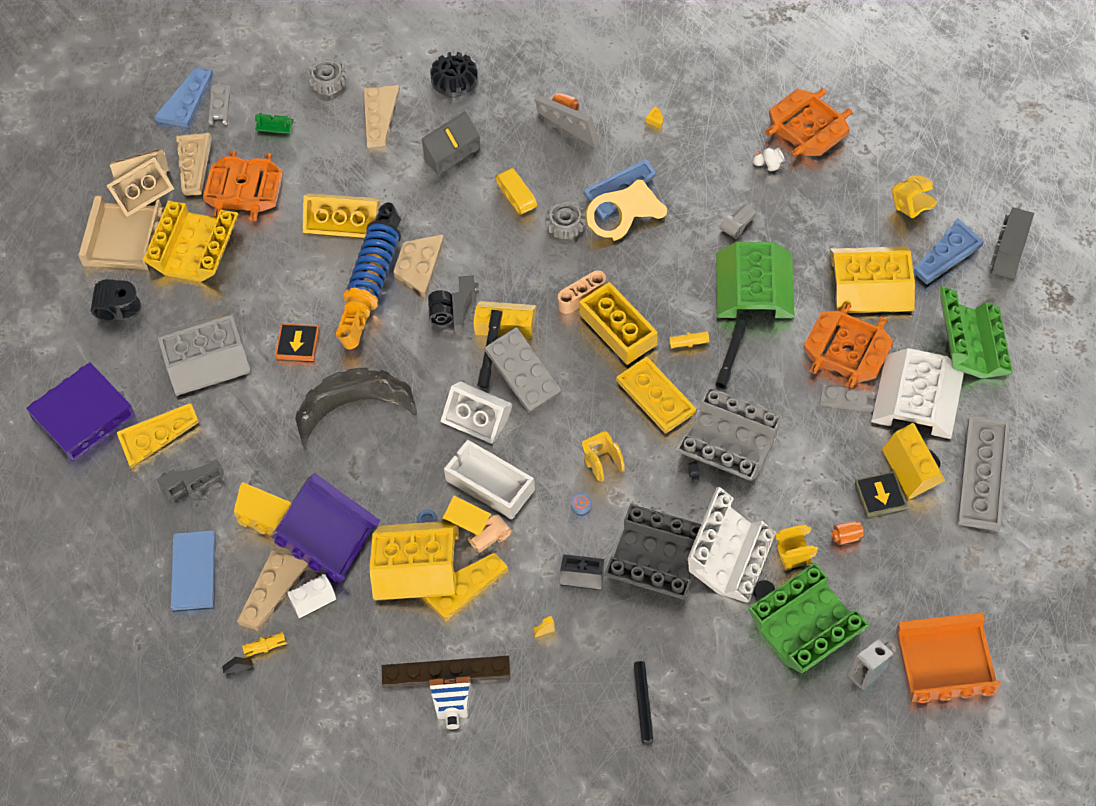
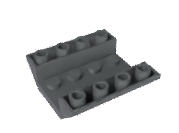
M630 504L624 519L623 533L614 557H610L604 576L685 600L691 591L695 576L689 572L688 556L701 524Z

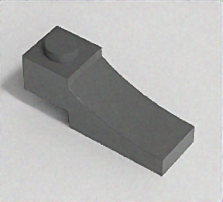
M474 275L459 276L460 292L452 293L455 335H463V325L467 310L472 302H476V294H479V284L475 283Z
M215 459L208 464L191 470L175 471L173 469L165 472L157 479V482L165 496L170 500L185 490L190 495L224 475L219 461Z

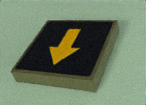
M895 471L855 480V485L867 518L907 509V504Z

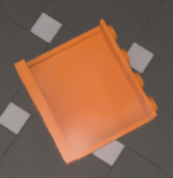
M983 612L898 622L896 633L911 702L926 703L932 699L946 701L959 696L970 698L976 694L990 696L998 692L1001 682L996 680L983 628L985 622Z

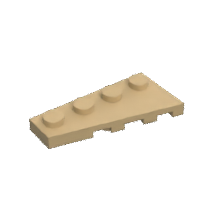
M399 85L364 88L368 148L386 146L394 107H396L397 95L400 91Z
M210 133L176 136L180 160L179 167L181 169V187L184 196L202 194L212 140Z
M272 550L237 620L238 624L258 631L273 613L279 601L286 597L288 590L293 585L295 586L300 580L299 577L302 573L309 569L308 563Z

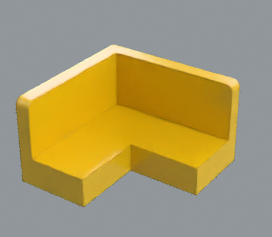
M453 496L441 520H448L479 536L491 514Z

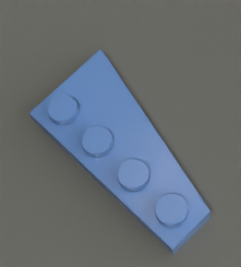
M196 67L154 116L155 121L189 128L213 77L212 70Z
M645 159L585 189L583 194L590 203L596 196L624 190V188L629 187L637 180H643L647 184L655 177L656 172L648 160ZM603 202L598 205L595 212L603 222L617 210V207L610 202Z
M957 218L952 227L948 228L944 236L936 242L933 249L914 268V273L927 285L981 248L984 241Z

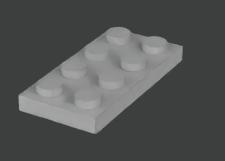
M517 327L484 348L528 413L561 392L559 386Z

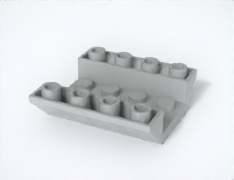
M231 311L157 333L165 365L176 396L251 373Z
M708 387L701 401L700 412L688 435L684 434L676 452L752 481L759 474L768 456L783 415Z

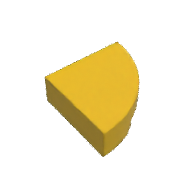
M654 106L646 116L645 122L661 129L663 126L661 110Z
M552 616L542 619L543 623L538 627L534 626L532 630L534 637L555 631Z

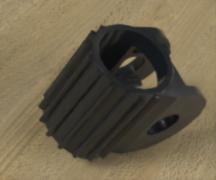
M105 279L98 281L94 286L90 309L91 315H94L99 320L108 322L130 320L136 317L141 310V302L136 296L135 286L125 280ZM131 304L130 309H128V310H122V309H121L122 307H126V306H128V305Z

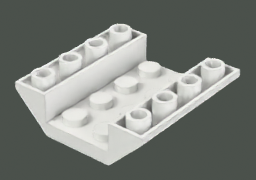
M909 348L888 354L884 361L871 422L887 426L892 425L893 418L932 426L931 435L951 439L964 372L953 369L952 360L944 355Z
M717 487L688 556L689 572L716 593L747 603L751 599L776 532L763 521L750 523L730 507L734 498L720 487Z

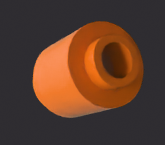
M560 93L555 94L552 101L576 111L579 109L577 98Z
M849 521L834 525L831 535L834 542L842 545L859 541L860 538L864 537V531L859 521Z

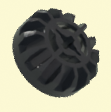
M448 52L446 58L441 55L438 57V60L432 63V68L430 69L431 83L433 88L442 95L449 97L465 95L477 85L478 69L476 62L466 54L462 56L460 52H457L456 56H452L451 52ZM446 65V69L441 70V67ZM466 66L464 72L462 73L461 67Z

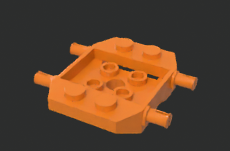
M797 88L769 109L772 126L766 129L765 133L770 137L776 132L782 138L790 140L795 147L791 151L794 157H797L800 153L804 156H820L849 134L846 118L852 115L853 112L850 108H847L844 112L838 113L820 98L827 93L824 88H821L816 93ZM805 106H808V108H805L803 112H801L796 117L792 118L791 121H789L787 124H783L785 121H787L789 118H791ZM809 124V125H812L813 127H812V128H810V127L806 128L804 125Z
M231 150L229 156H224L211 165L203 200L215 207L213 217H217L220 210L223 209L251 211L249 219L256 221L258 212L276 207L283 172L271 161V153H265L264 159L244 160L236 157L237 152L234 150L232 152ZM263 170L258 197H255L260 173ZM242 179L246 180L244 183H238Z
M844 302L840 311H822L803 349L812 361L809 369L811 373L816 374L819 367L826 370H836L848 378L845 386L847 388L850 386V389H853L856 382L859 383L877 377L893 346L894 340L883 329L888 321L887 318L883 320L881 316L877 325H872L847 315L852 305L850 303L847 305V302ZM839 326L840 328L836 333L827 353L825 355H822L836 327ZM849 345L853 350L848 352L843 347ZM866 351V353H865V355H864V357H863V359H862V361H861V363H860V365H859V367H858V369H857V366H858V364H859V362H860V360H861V358H862L864 352Z

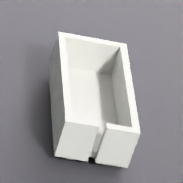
M469 440L457 452L458 457L454 456L444 468L447 482L511 520L535 491L533 477Z

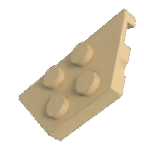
M444 235L403 242L393 272L394 277L405 282L411 289L415 288L423 297L427 295L443 246Z

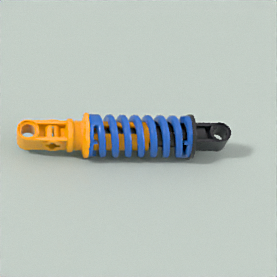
M390 202L381 205L376 221H372L367 225L361 251L355 262L349 284L343 293V299L346 303L336 336L346 349H353L359 344L370 311L378 307V297L381 295L380 289L384 286L383 281L387 277L386 273L389 271L392 256L395 254V248L401 239V233L398 230L401 216L393 203Z

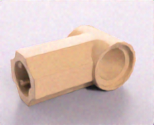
M494 515L488 519L481 535L473 534L468 538V541L472 548L480 553L494 542L505 540L512 530L499 515Z

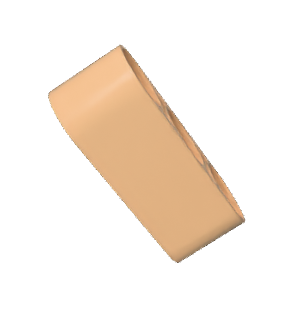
M594 271L558 293L559 311L569 314L579 309V301L606 284L605 273Z

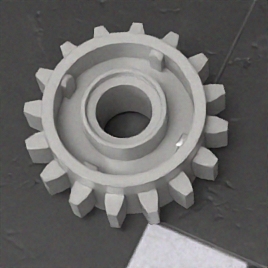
M336 60L319 61L309 70L308 79L310 87L313 86V90H317L320 94L336 93L342 89L343 85H346L347 75L345 67H342V64L337 63Z
M560 202L556 205L554 204L551 209H548V214L545 215L546 228H548L549 233H553L554 237L561 239L577 237L579 232H583V226H586L585 213H583L582 207L579 208L576 203Z

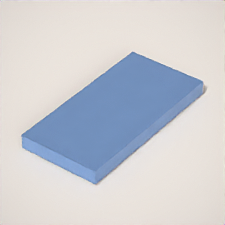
M214 530L173 534L172 611L213 608L215 574Z

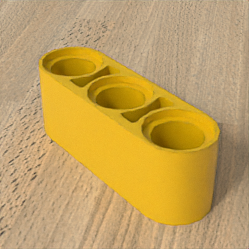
M514 168L495 175L498 186L519 215L537 207L533 194Z

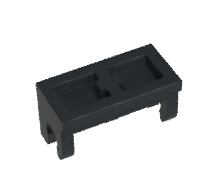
M563 554L560 568V585L593 589L602 588L604 559Z

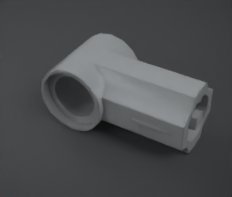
M743 204L732 216L728 215L723 219L720 229L734 239H737L743 233L745 226L756 216V211L750 204Z

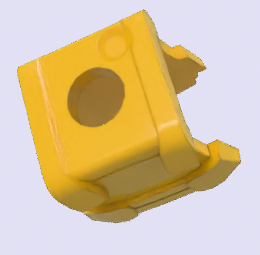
M912 175L905 179V182H899L894 185L891 191L895 209L914 218L920 212L935 207L937 201L930 195L921 193L933 189V182L924 176Z
M603 431L582 442V449L585 454L584 462L587 467L592 468V473L598 481H604V472L598 457L607 452L612 457L618 470L624 471L621 449L617 442L613 443L607 431ZM597 444H600L598 448L593 449Z
M793 526L779 530L775 534L776 540H778L776 546L784 571L813 564L812 557L816 556L818 547L807 546L805 537L811 531L810 526Z

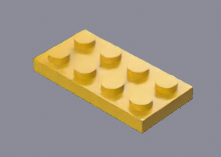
M645 357L616 377L618 384L665 434L696 413L697 409L648 357Z

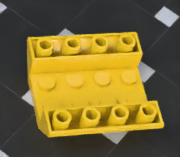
M168 200L143 260L165 276L202 282L215 275L239 214L220 210L218 217L189 213L186 203Z
M906 246L830 249L831 266H834L836 281V311L841 310L844 302H847V305L848 303L852 305L848 313L914 311L915 280L911 251Z
M450 521L378 526L372 533L369 569L373 599L386 600L456 595L457 576L453 569L455 540H459V526Z

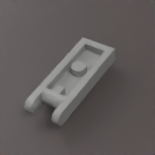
M211 85L209 125H213L214 120L223 119V125L228 124L229 85Z
M823 384L820 405L873 413L874 406L867 405V399H875L876 393Z

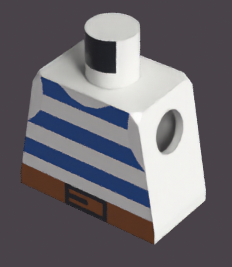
M470 676L429 680L437 718L439 720L446 719L447 729L459 728V718H466L469 714L472 690Z

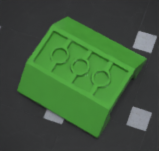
M735 242L716 253L717 318H736L737 309H775V318L795 317L791 252L775 242Z
M941 286V307L953 369L979 378L1012 374V362L1000 307L987 302L976 309L959 304L957 291Z
M813 563L748 608L762 637L788 667L800 673L807 671L870 626L856 609L850 612L827 586V575L816 563Z

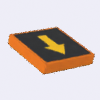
M281 324L275 354L276 359L314 361L320 332L319 326Z

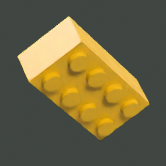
M610 282L579 301L580 316L626 365L657 345L658 332Z

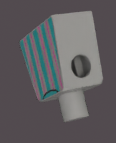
M876 640L856 656L848 677L864 691L886 671L893 658V654L896 652L895 646L891 642L883 644L881 641Z

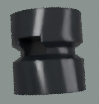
M444 290L430 293L428 296L429 322L435 326L451 324L454 320L452 294Z

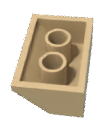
M163 147L110 162L114 180L153 157L157 158L167 175L170 169Z
M156 157L107 185L126 217L174 189Z

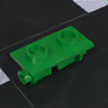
M259 113L255 115V121L257 122L255 131L290 134L294 119H291L288 115H274V117H271V115Z

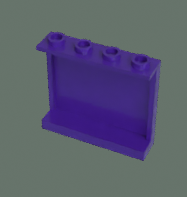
M91 362L80 367L77 372L65 378L59 385L47 391L45 395L33 401L26 408L31 418L35 419L63 449L71 462L135 416L131 404Z
M314 473L307 478L270 537L274 539L276 545L291 551L292 556L307 562L309 568L326 575L329 582L338 584L345 580L344 575L372 529L376 528L381 520Z

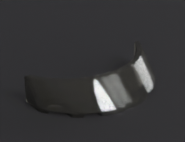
M353 368L345 372L332 374L323 379L322 383L316 388L311 389L305 395L306 398L301 404L299 411L296 412L295 420L302 445H307L311 432L324 416L332 410L353 401L365 399L384 400L405 408L413 415H417L411 387L405 381L402 382L390 375L389 372L383 370L379 372L368 370V368Z

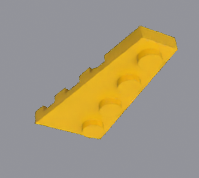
M189 403L116 433L129 466L133 468L195 426L199 421L192 404Z
M493 553L455 572L457 576L456 595L422 598L446 622L507 572L508 566Z

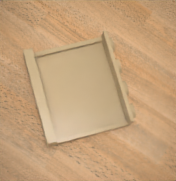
M95 196L79 252L82 265L148 270L149 265L144 262L143 258L164 212L160 199H157L155 206L146 205L126 217L119 204L105 203L102 196Z

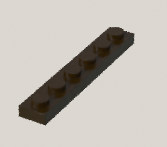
M509 655L382 665L383 688L430 685L429 680L469 676L471 681L511 678Z

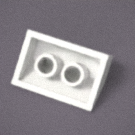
M459 382L451 386L440 422L494 444L507 423L513 404L463 382Z

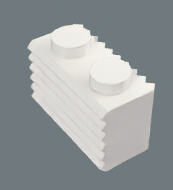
M324 574L291 592L288 591L290 603L298 618L336 600L333 588Z

